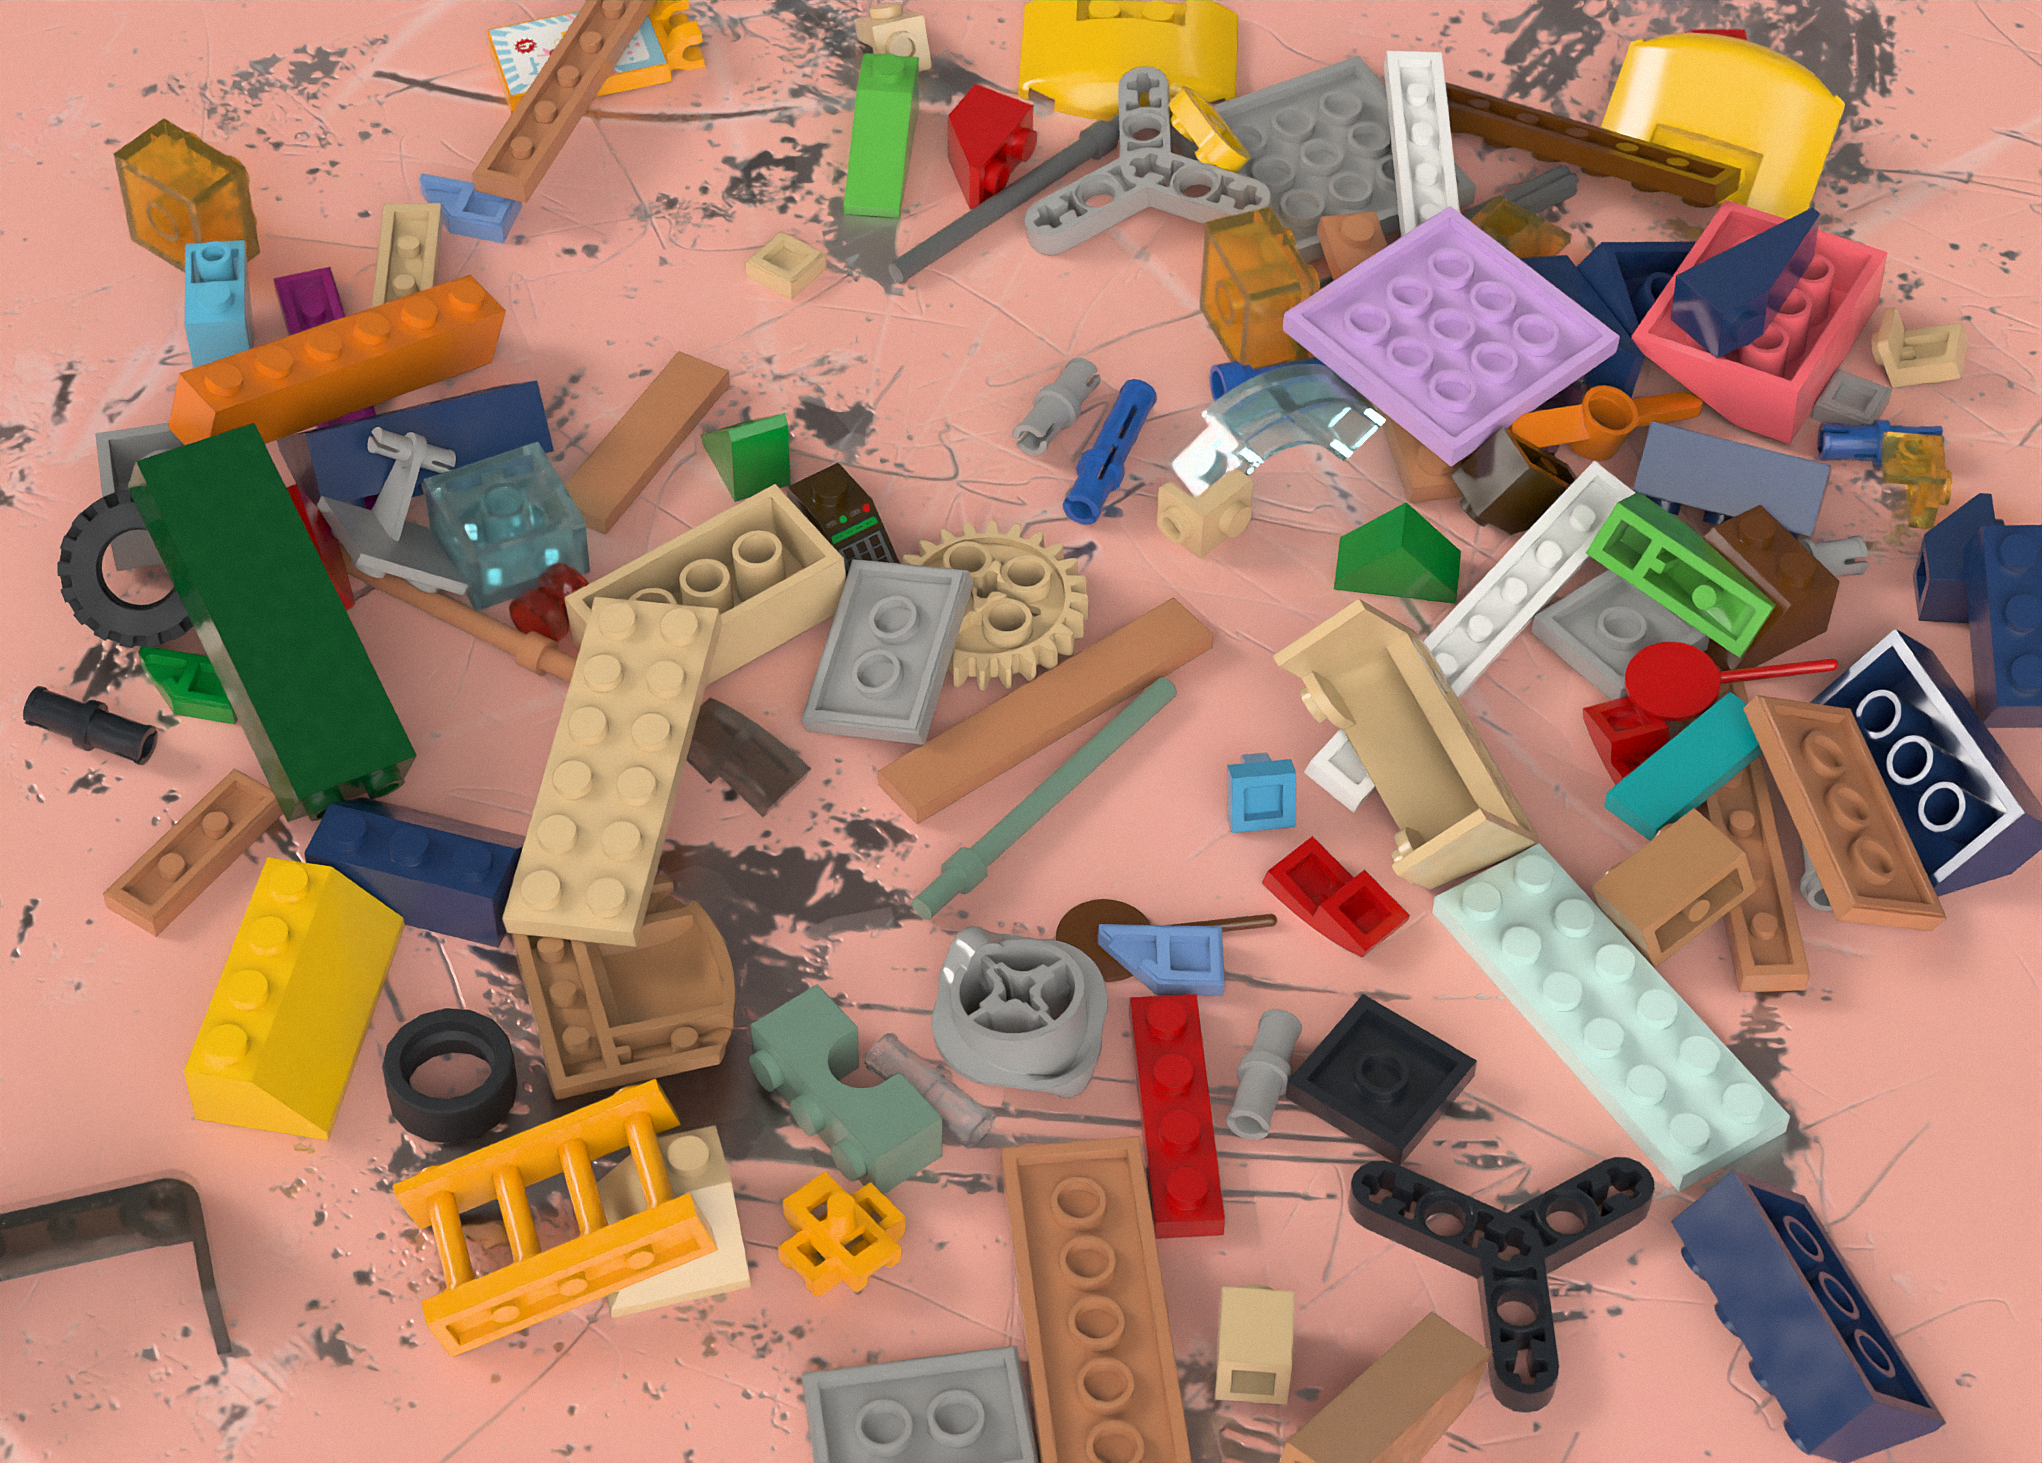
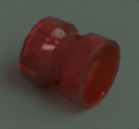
M554 563L539 576L535 589L528 588L523 590L511 601L509 605L510 617L519 631L525 634L535 631L559 643L567 636L569 632L568 625H570L564 597L589 585V583L576 569L564 563Z

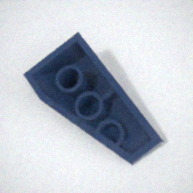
M1697 241L1601 242L1576 267L1632 338L1633 333Z

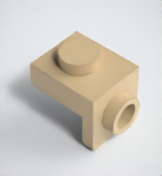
M888 2L870 7V16L854 19L858 40L872 46L874 54L919 57V72L931 68L932 63L922 14L902 8L901 2Z
M1893 307L1886 308L1883 311L1880 329L1872 335V352L1876 364L1885 367L1892 388L1926 383L1936 384L1948 380L1961 379L1969 339L1963 323L1905 331L1898 309Z
M1235 467L1195 498L1174 483L1168 481L1159 488L1157 527L1171 542L1182 545L1201 559L1226 539L1235 538L1240 535L1248 526L1252 517L1253 479Z

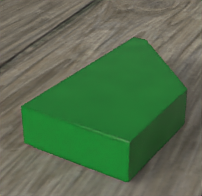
M140 647L138 654L141 667L175 715L236 724L238 718L208 656L155 647Z

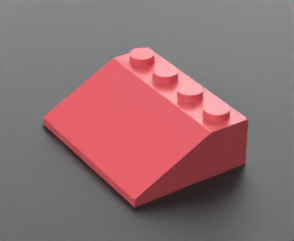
M1725 200L1633 333L1632 340L1646 357L1735 426L1791 444L1835 371L1839 368L1878 307L1888 252L1818 230L1813 260L1763 336L1757 338L1753 343L1741 346L1717 359L1671 320L1676 275L1787 220Z

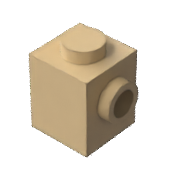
M1250 1284L1243 1287L1222 1286L1217 1338L1216 1400L1287 1405L1292 1372L1295 1291L1274 1290L1260 1284Z

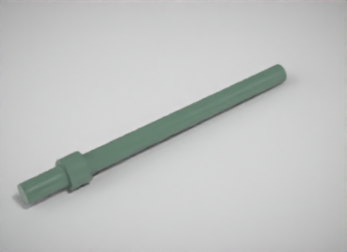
M1159 677L971 848L961 847L942 864V874L912 900L915 912L923 919L930 920L959 893H970L987 877L988 866L1176 696L1177 691L1173 683L1167 678Z

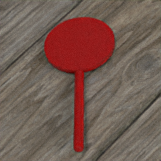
M1661 642L1647 646L1633 656L1626 668L1624 684L1629 699L1640 711L1659 720L1676 722L1696 718L1710 709L1718 698L1721 684L1830 672L1837 670L1839 663L1836 659H1824L1719 672L1714 661L1702 650L1680 642Z

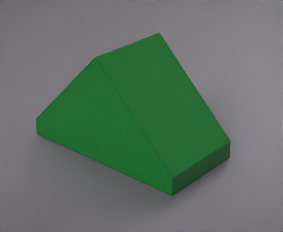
M785 413L751 419L701 435L704 448L734 502L752 497L774 484L778 488L790 485L789 434Z
M1405 502L1340 537L1334 590L1456 604L1461 551Z

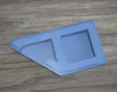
M421 174L419 178L420 191L427 203H441L443 224L451 234L504 243L522 208V202L475 191L474 183L428 174Z
M1099 924L1098 945L1155 995H1223L1225 983L1222 926Z

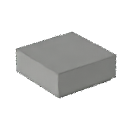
M1837 368L1815 403L1812 419L1820 422L1847 425H1873L1874 420H1879L1886 409L1892 389Z

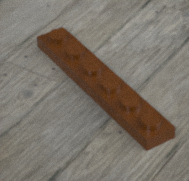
M1445 82L1451 133L1466 132L1483 137L1484 143L1497 148L1516 147L1532 152V157L1539 161L1549 163L1563 161L1581 167V171L1589 176L1600 178L1613 176L1631 182V186L1634 189L1642 192L1656 193L1663 191L1682 197L1681 200L1686 205L1697 208L1715 206L1738 190L1741 175L1740 168Z

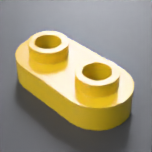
M1184 86L1169 102L1168 105L1174 113L1170 118L1171 124L1185 138L1192 142L1195 141L1199 147L1195 152V156L1200 162L1238 173L1251 159L1246 148L1217 110L1196 91Z

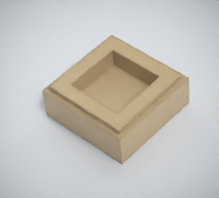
M782 231L746 261V277L790 300L826 270L825 253Z

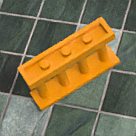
M656 1079L641 1085L624 1087L611 1097L445 1164L426 1167L418 1172L417 1175L392 1185L395 1197L418 1228L421 1230L431 1225L433 1227L447 1288L444 1292L420 1302L426 1326L451 1358L718 1250L712 1227L691 1193L677 1198L674 1197L656 1134L679 1126L680 1121L677 1112ZM630 1145L647 1208L643 1212L608 1225L590 1161ZM564 1172L581 1234L576 1239L542 1252L525 1187ZM498 1199L514 1261L509 1266L475 1279L459 1214Z

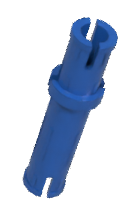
M1138 379L1127 380L1124 383L1092 449L1082 454L1076 467L1078 477L1063 502V510L1071 520L1085 525L1095 523L1102 512L1101 509L1109 493L1119 488L1125 476L1124 463L1138 438L1150 410L1157 401V393L1148 383Z

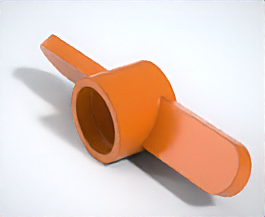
M1600 385L1588 390L1578 405L1524 413L1506 429L1538 448L1569 443L1571 448L1582 457L1592 461H1605L1615 456L1634 428L1650 426L1651 421L1667 423L1696 418L1701 414L1703 401L1698 396L1687 392H1674L1631 399L1627 394L1615 387ZM1595 419L1603 422L1608 428L1600 425Z

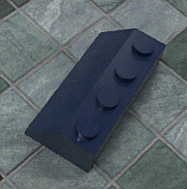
M537 380L491 387L295 433L277 440L279 451L295 482L316 507L321 496L366 508L364 497L381 492L396 459L369 452L368 439L369 436L374 437L371 432L375 427H380L383 430L402 436L409 432L420 434L426 438L428 444L455 452V466L448 465L452 472L447 476L420 467L412 497L424 494L421 483L443 478L445 488L466 485L481 480L478 469L500 464L502 474L519 472L537 467L536 455L554 451Z
M1895 628L1809 702L1851 710L1937 897L2010 875L2042 849V805L1937 656L1928 647Z
M1733 1170L1671 1221L1684 1243V1246L1681 1248L1683 1259L1699 1278L1708 1283L1718 1300L1714 1305L1718 1318L1733 1335L1742 1340L1752 1357L1748 1365L1753 1377L1766 1392L1777 1399L1787 1416L1783 1421L1784 1428L1790 1439L1802 1452L1810 1456L1815 1455L1841 1463H1849L1935 1432L1946 1424L1805 1196Z

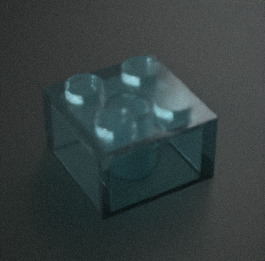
M539 442L423 479L430 531L468 583L465 594L474 609L479 611L590 572L585 520Z

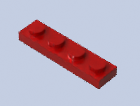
M1197 994L1130 997L1129 1020L1149 1200L1156 1239L1224 1235L1225 1215Z

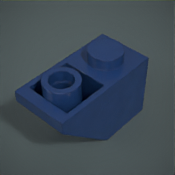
M1977 494L1924 534L1913 573L1918 621L1969 623L1963 549L1982 525H2005L2003 519H1995L1992 494Z

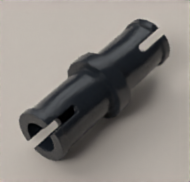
M37 686L29 694L23 709V720H25L26 725L37 726L70 738L76 748L84 751H92L94 748H98L134 761L135 764L144 765L148 762L156 747L158 731H156L155 726L145 725L111 713L105 703L94 699L83 703L50 691L46 687Z

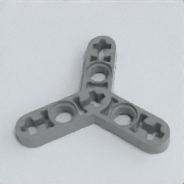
M1139 67L1125 73L1120 79L1118 86L1120 158L1037 201L1027 210L1024 221L1031 247L1038 253L1053 255L1075 247L1148 207L1243 236L1256 235L1264 231L1272 222L1273 209L1270 189L1261 181L1173 153L1172 124L1170 122L1171 109L1168 105L1171 100L1166 75L1161 70L1153 67ZM1149 92L1150 107H1140V93ZM1145 128H1153L1160 132L1158 136L1147 141H1139L1132 137L1134 133ZM1200 184L1211 188V191L1202 197L1192 198L1182 194L1188 187ZM1098 194H1106L1114 198L1112 202L1103 207H1091L1085 204L1089 198Z

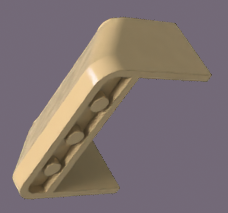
M1357 599L1273 655L1278 667L1300 677L1306 687L1301 689L1299 693L1312 716L1320 723L1328 719L1335 726L1343 729L1399 827L1400 831L1394 835L1398 848L1391 852L1394 864L1391 866L1397 877L1405 879L1411 885L1417 884L1427 889H1433L1507 860L1538 842L1536 832L1438 662L1414 630L1361 599Z

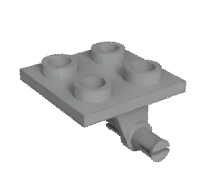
M375 427L371 432L374 437L369 436L368 439L369 452L396 459V462L372 510L321 496L317 508L332 528L331 534L342 543L351 556V564L361 572L376 578H383L386 573L402 577L414 587L428 593H437L439 589L464 595L468 583L428 527L405 521L420 467L447 476L452 472L448 465L455 466V452L428 444L426 438L420 434L409 432L402 436L383 430L380 427Z

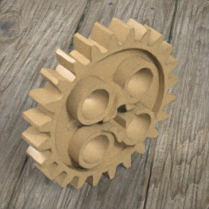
M990 521L985 533H977L972 524L967 522L964 523V536L956 538L950 531L944 528L940 530V545L937 546L922 539L919 541L920 557L911 554L903 555V564L968 570L974 581L947 671L953 672L954 687L959 688L968 676L976 677L978 687L983 691L986 690L990 678L999 677L1006 689L1012 688L1013 674L1021 673L1026 679L1031 681L1036 678V665L1040 664L1047 669L1054 668L1058 665L1057 653L1072 656L1074 653V638H1083L1085 635L1084 620L1088 619L1086 577L1078 575V561L1076 558L1064 559L1063 544H1053L1044 549V532L1038 531L1028 539L1021 538V524L1016 523L1007 534L999 533L996 521Z

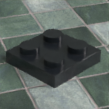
M1362 994L1287 1081L1285 1097L1393 1163L1401 1166L1474 1078L1477 1060Z

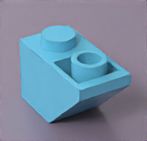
M245 240L186 244L185 330L193 368L254 348V329Z

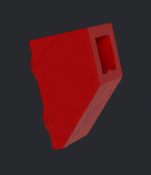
M977 84L973 85L948 115V160L967 205L971 210L1006 187L1010 174L1021 161L1027 162L1030 159L1037 143V132L1033 130L1034 105Z

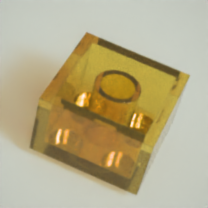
M165 118L113 153L130 238L133 242L184 273L186 244L245 240L247 263L261 253L256 229L257 219L253 212L249 189V174L246 167L237 158L225 155L203 142L195 133L185 131Z
M1271 207L1205 222L1199 308L1230 362L1238 361L1241 365L1249 364L1253 369L1308 359L1309 351L1282 330L1285 312L1320 290V283L1314 267L1306 265L1298 253L1296 241L1290 228H1283Z

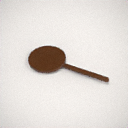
M1097 899L1081 903L1063 916L1056 931L1057 941L1070 944L1090 957L1100 970L1105 982L1120 981L1133 976L1098 945L1099 924L1151 925L1143 913L1121 901ZM1262 914L1170 925L1222 926V932L1273 927L1277 923V917L1274 914Z

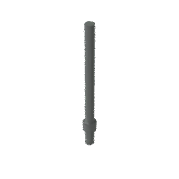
M1119 113L1106 122L1104 120L1094 122L1080 132L1079 140L888 265L891 277L897 283H903L1090 158L1099 160L1116 149L1120 139Z

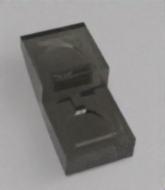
M711 697L700 706L686 761L710 784L720 776L752 808L764 817L805 780L811 768L760 725Z

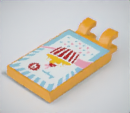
M689 0L656 1L595 97L672 82L671 70H697L705 68L700 47L686 48L690 45L703 43L702 33L697 21L689 22L686 13L672 15L678 11L688 10ZM579 11L486 30L488 47L511 114Z

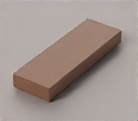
M234 768L103 893L106 908L157 937L283 815L272 789Z

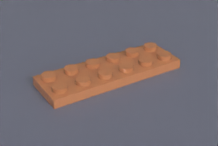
M1139 1136L1001 1148V1170L1040 1463H1192Z

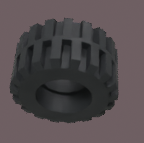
M129 490L117 491L100 498L75 518L71 523L69 531L64 535L60 546L61 555L60 561L57 562V574L61 579L62 589L60 591L64 601L70 604L74 611L73 616L81 625L85 624L94 631L93 635L104 641L109 639L119 643V646L129 648L134 646H147V648L161 646L164 642L180 638L193 627L175 586L161 600L151 604L137 605L118 598L109 589L104 580L102 561L109 544L125 532L147 530Z

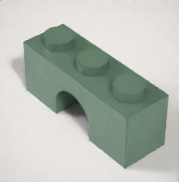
M818 984L751 1024L753 1055L749 1057V1063L755 1077L766 1090L773 1091L776 1089L790 1104L794 1119L807 1135L813 1136L817 1134L831 1149L832 1157L837 1167L848 1180L852 1182L859 1180L864 1186L871 1182L882 1194H885L942 1157V1116L901 1072L883 1083L869 1088H855L839 1081L859 1068L858 1027Z

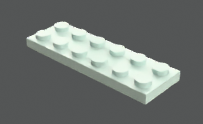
M1540 843L1435 896L1432 910L1433 915L1678 1192L1786 1132L1790 1115Z

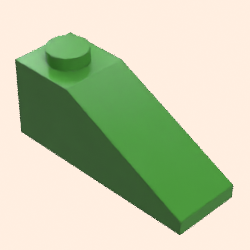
M864 53L856 92L844 198V214L900 218L919 111V57Z
M1639 492L1617 502L1586 551V554L1739 658L1745 654L1776 606L1775 603L1690 526Z

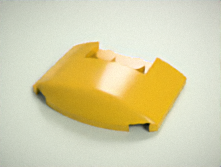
M1033 0L1024 6L1018 96L1028 101L1029 91L1032 89L1055 99L1054 111L1081 118L1108 121L1119 113L1118 86L1124 74L1139 67H1153L1161 70L1166 75L1170 100L1184 86L1196 91L1209 103L1224 98L1225 102L1235 99L1237 85L1238 14L1211 0H1185V3H1171L1161 0L1150 2L1128 0ZM1149 92L1140 93V107H1150Z
M1675 33L1646 41L1643 38L1630 43L1601 128L1740 168L1741 175L1738 190L1714 207L1720 208L1724 201L1728 200L1788 220L1808 210L1842 117L1845 103L1837 94L1834 97L1822 81L1806 67L1772 49L1728 36L1704 33Z

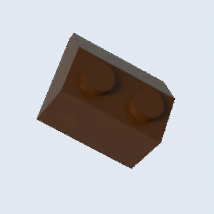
M1761 504L1712 527L1703 539L1776 604L1772 613L1741 658L1709 638L1708 647L1703 652L1722 671L1757 667L1827 631L1840 581Z

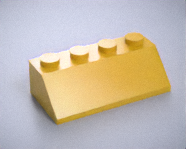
M267 857L184 1069L195 1119L328 1141L405 927L404 918L333 867Z

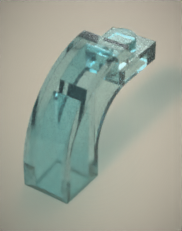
M1318 364L1290 365L1251 378L1211 404L1201 413L1209 427L1170 465L1194 497H1196L1235 467L1248 476L1271 456L1297 445L1314 444L1322 446L1344 462L1386 422V419L1370 400L1328 366Z

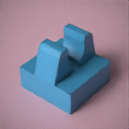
M1265 752L1241 755V764L1227 765V820L1232 833L1295 827L1296 771L1291 759L1272 761L1268 753Z

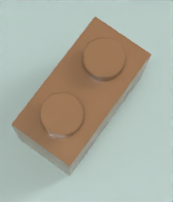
M1695 808L1675 823L1664 826L1655 835L1653 840L1624 862L1613 865L1599 881L1592 885L1600 910L1654 968L1666 961L1756 891L1745 852Z

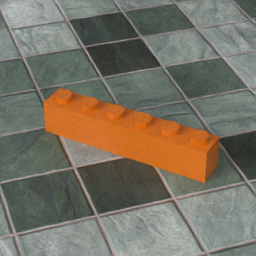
M470 274L179 373L168 428L184 445L255 423L264 443H270L492 363L506 310Z

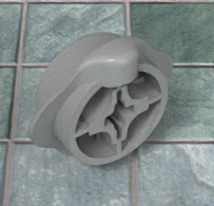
M977 926L967 927L956 934L952 940L939 975L937 1001L932 1012V1032L936 1047L948 1066L970 1081L990 1086H1006L1029 1091L1049 1092L1060 1098L1075 1097L1086 1089L1100 1056L1103 1023L1108 1010L1105 981L1091 958L1070 944L1051 939H1035L1011 934L992 933Z

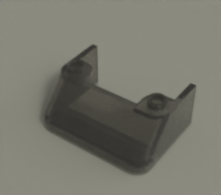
M166 1169L0 1206V1282L154 1247H167L193 1241L201 1292L217 1354L221 1355L232 1352L206 1205L201 1186L191 1174L181 1170Z

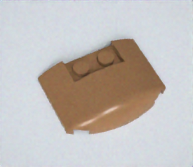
M663 875L655 876L637 947L511 933L521 980L525 986L545 1060L547 1077L556 1100L717 1065L721 1063L725 1055V1046L732 1034L736 1017V989L729 952L715 923L695 899L688 905H685L669 896L674 892L673 882Z

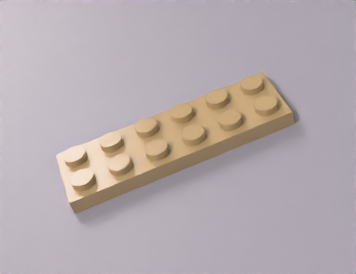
M606 597L594 598L502 918L507 933L637 947L722 626L719 608Z

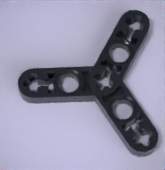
M1613 1157L1596 1164L1506 1213L1396 1163L1382 1160L1366 1163L1360 1166L1353 1174L1348 1206L1353 1219L1365 1229L1477 1279L1485 1346L1491 1351L1487 1362L1490 1386L1494 1397L1503 1406L1512 1411L1529 1413L1539 1411L1549 1404L1554 1396L1559 1373V1360L1547 1274L1642 1222L1649 1212L1655 1187L1654 1178L1649 1169L1639 1161L1628 1157ZM1613 1185L1619 1192L1631 1189L1634 1192L1633 1198L1630 1200L1625 1194L1618 1193L1607 1199L1609 1187ZM1381 1189L1392 1193V1197L1386 1196L1381 1203H1376L1369 1199L1370 1195L1376 1196ZM1415 1201L1417 1205L1414 1218L1411 1220L1405 1217V1211L1409 1213L1411 1203ZM1603 1204L1601 1214H1599L1597 1206ZM1567 1211L1580 1218L1584 1228L1575 1234H1562L1551 1228L1546 1218L1551 1213ZM1436 1213H1446L1459 1219L1464 1229L1454 1236H1441L1431 1231L1426 1225L1425 1220ZM1475 1230L1484 1232V1237L1479 1238L1478 1248L1472 1247ZM1508 1246L1520 1250L1519 1254H1514L1510 1261L1498 1257V1252L1503 1253ZM1506 1302H1522L1534 1311L1536 1319L1529 1325H1511L1499 1316L1497 1309ZM1528 1349L1526 1357L1528 1373L1530 1377L1536 1378L1535 1384H1522L1520 1375L1514 1373L1518 1351Z

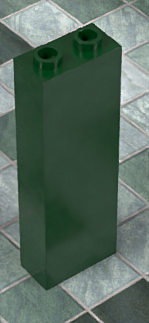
M255 423L136 461L128 490L287 822L307 815L311 821L322 820L330 803L349 800L365 793L368 794L370 799H376L400 788L405 783L404 779L417 755Z

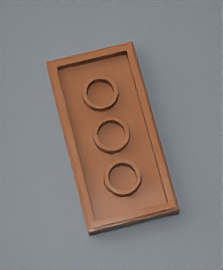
M1756 695L1743 710L1837 920L1933 931L1947 919L1945 912L1851 710Z

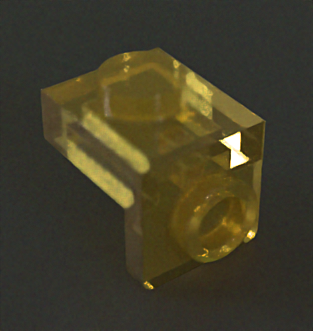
M1885 432L1881 440L1883 480L1886 483L1905 484L1908 528L1932 529L1939 506H1948L1952 492V471L1946 470L1943 436Z

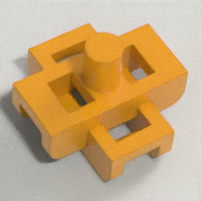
M824 1171L783 1200L784 1217L797 1234L778 1246L779 1260L787 1269L794 1268L805 1279L806 1288L813 1296H822L842 1281L853 1291L858 1292L868 1285V1277L884 1265L887 1268H892L901 1261V1246L897 1242L905 1233L906 1217L871 1182L850 1195ZM824 1203L827 1211L815 1218L810 1212ZM875 1211L883 1220L877 1223L870 1214ZM859 1235L864 1238L849 1250L844 1247ZM819 1252L826 1260L820 1264L812 1255Z

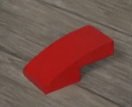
M1628 696L1583 708V720L1589 735L1615 785L1668 743L1669 726L1665 721L1650 717L1640 711Z
M1313 836L1269 869L1262 881V884L1279 901L1309 926L1332 942L1362 958L1405 924L1410 917L1365 869L1353 877Z

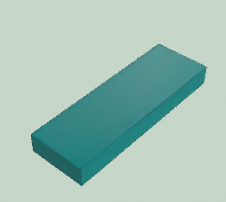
M1729 692L1610 789L1606 794L1604 808L1649 841L1653 840L1655 835L1664 826L1675 823L1693 808L1696 809L1763 753L1743 710L1747 703Z

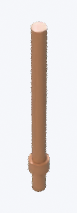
M339 543L347 574L515 656L517 664L540 676L548 672L568 683L571 682L577 659L560 651L556 641L535 631L525 634L439 591L437 593L422 591L407 582L405 578L388 573L383 578L367 575L351 564V556L344 546Z

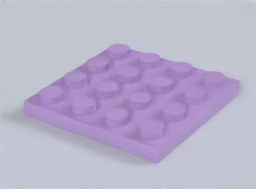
M1451 206L1285 312L1282 326L1284 332L1450 466H1453L1482 446L1501 427L1508 428L1521 415L1530 413L1617 352L1620 339L1618 334Z

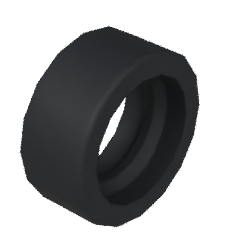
M445 1008L419 1015L400 1027L388 1043L382 1065L392 1115L407 1132L429 1142L458 1143L478 1138L499 1125L514 1105L518 1081L509 1037L493 1019L473 1010ZM448 1053L471 1054L485 1060L491 1068V1074L483 1085L469 1094L450 1099L428 1097L413 1090L409 1081L420 1065L433 1057Z

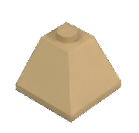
M716 1125L657 1139L674 1197L677 1198L691 1193L712 1227L718 1250L606 1295L611 1318L751 1287L732 1182ZM631 1153L597 1182L608 1225L643 1212L647 1208Z

